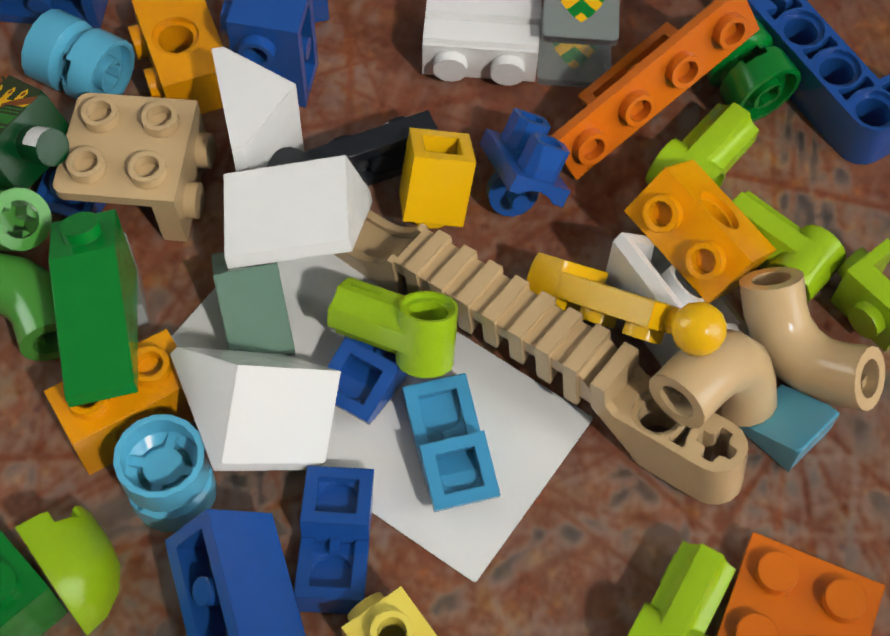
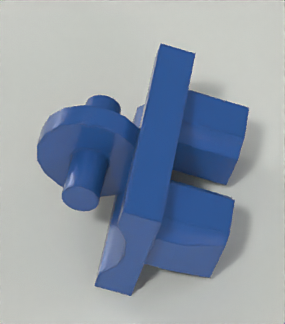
M514 108L503 133L486 128L479 143L496 170L487 182V200L495 212L503 216L514 217L525 213L537 201L539 192L548 196L553 205L563 207L571 192L559 176L570 151L564 143L547 135L551 126L544 117Z

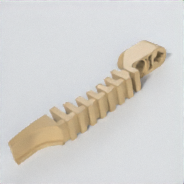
M369 210L353 251L334 254L384 289L402 294L404 292L402 274L406 278L408 294L418 291H434L453 298L458 305L459 328L472 335L477 325L481 323L484 341L497 348L503 338L507 339L510 358L522 365L530 354L535 356L537 377L550 384L557 372H561L563 374L564 398L575 405H578L581 399L591 403V408L629 452L632 460L665 482L706 504L720 505L731 501L739 494L744 481L748 456V440L744 432L734 423L716 413L699 428L686 427L670 418L652 397L649 389V380L652 377L647 375L639 365V349L627 342H624L618 349L611 341V330L598 323L592 328L583 322L582 313L571 307L566 311L556 306L555 297L544 291H541L539 295L530 291L528 281L517 275L512 279L503 275V266L492 260H489L486 264L478 260L476 250L465 244L461 248L456 247L452 244V237L440 229L433 233L423 223L415 227L400 226ZM650 426H663L669 430L653 432L646 428Z

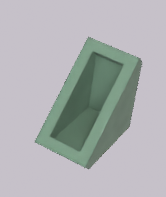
M224 252L211 254L213 278L229 350L275 353L286 356L296 354L277 262L228 269Z

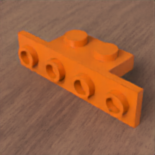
M714 0L679 30L669 22H665L578 94L585 108L551 135V137L564 143L570 151L564 164L569 173L578 180L759 31L760 28L748 1Z

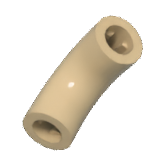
M771 267L752 271L742 276L739 280L742 309L750 337L766 348L776 376L794 390L830 405L862 411L873 409L880 399L885 382V361L880 349L872 345L841 342L832 339L821 331L810 315L807 305L804 274L799 269Z
M727 329L724 342L712 354L698 357L690 356L680 350L649 380L650 392L658 406L670 418L689 428L701 427L714 413L731 421L738 427H751L765 422L774 414L777 408L776 374L766 348L748 335L732 329Z

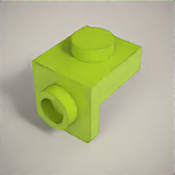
M888 238L870 252L864 247L859 248L845 260L837 271V275L842 280L830 300L832 304L848 317L851 326L857 333L871 339L884 352L890 348V280L883 274L890 261V240Z

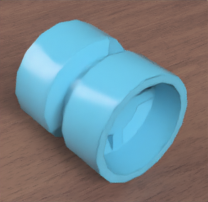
M50 9L39 16L26 35L21 52V65L27 76L56 91H65V94L75 100L80 95L89 92L122 95L130 82L135 61L133 46L127 40L101 28H92L86 21L61 9Z
M153 414L137 420L122 433L114 448L113 466L135 514L147 526L161 532H177L203 511L212 508L216 500L217 482L199 431L187 420L172 414Z

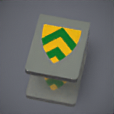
M620 0L541 1L537 82L539 84L587 88L611 68V46H616L619 40Z

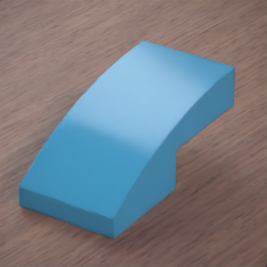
M466 373L402 387L401 393L434 513L500 497L501 494L485 431H480Z

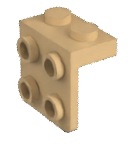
M91 92L80 95L76 100L66 135L69 141V153L65 161L57 166L53 180V188L60 199L151 207L164 240L187 242L192 219H200L203 212L204 187L201 183L204 168H212L215 158V137L213 133L206 132L198 100Z

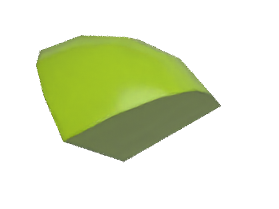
M75 506L72 509V517L54 522L48 511L38 514L16 526L15 529L68 610L88 636L108 617L119 593L121 565L113 545L93 514L82 506Z

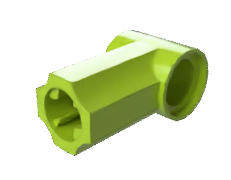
M735 102L730 105L718 103L682 142L675 138L665 145L650 166L645 182L650 184L665 167L694 159L707 175L721 187L726 173L756 141L759 129L754 125L750 112Z
M749 190L745 193L742 191L732 201L777 249L759 267L761 269L791 267L802 271L805 280L807 303L845 262L847 255L843 245L836 236L825 228L813 224L800 228Z
M348 277L337 286L336 294L328 307L327 325L334 328L336 333L396 354V365L401 371L419 378L443 376L451 371L454 365L458 305L453 298L434 291H418L405 296L352 277Z
M682 541L677 553H674L659 582L660 586L650 604L644 603L628 636H708L705 634L736 569L725 560L724 555L702 543L690 544Z

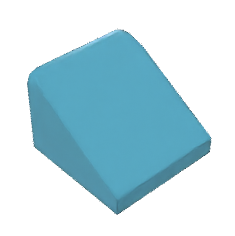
M782 384L777 388L778 400L774 414L761 424L739 428L789 472L830 431L840 413L832 406Z

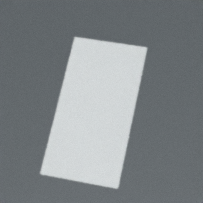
M334 254L277 262L296 353L289 355V357L327 367L345 338L344 335L336 333L334 328L327 325L328 307L333 301L337 286L348 277L378 287L381 286L359 273ZM216 288L171 336L177 347L229 350ZM457 332L454 365L451 371L435 378H419L408 375L370 425L335 406L326 461L322 466L374 469L372 513L471 581L477 582L592 422L593 417ZM466 373L480 431H485L501 496L434 513L401 393L402 387Z

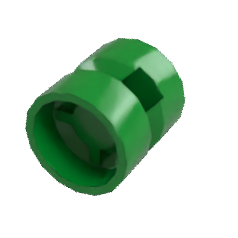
M755 15L754 17L760 30L704 75L712 86L720 88V97L726 105H730L733 102L750 112L753 122L768 116L782 106L796 91L801 81V73L781 48L773 46L772 36Z

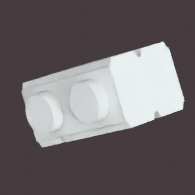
M427 0L422 43V74L435 75L439 79L449 82L459 81L464 77L492 79L496 83L506 86L516 85L522 81L535 82L542 0Z

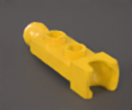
M538 252L533 260L526 280L529 282L530 291L537 295L541 291L550 294L556 298L557 307L564 311L571 307L582 313L583 320L615 329L617 319L619 318L625 321L623 334L659 345L662 343L664 333L672 335L678 348L690 356L698 357L710 355L718 350L726 338L727 324L723 313L708 302H692L680 308L606 285L608 272Z

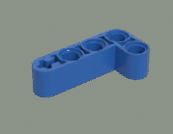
M747 0L753 14L772 36L773 46L781 48L801 73L799 86L790 99L833 149L846 161L863 165L876 162L889 155L890 74L878 79L807 0Z

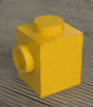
M409 127L399 186L403 222H413L417 225L423 223L429 229H438L444 226H464L476 167L470 134Z

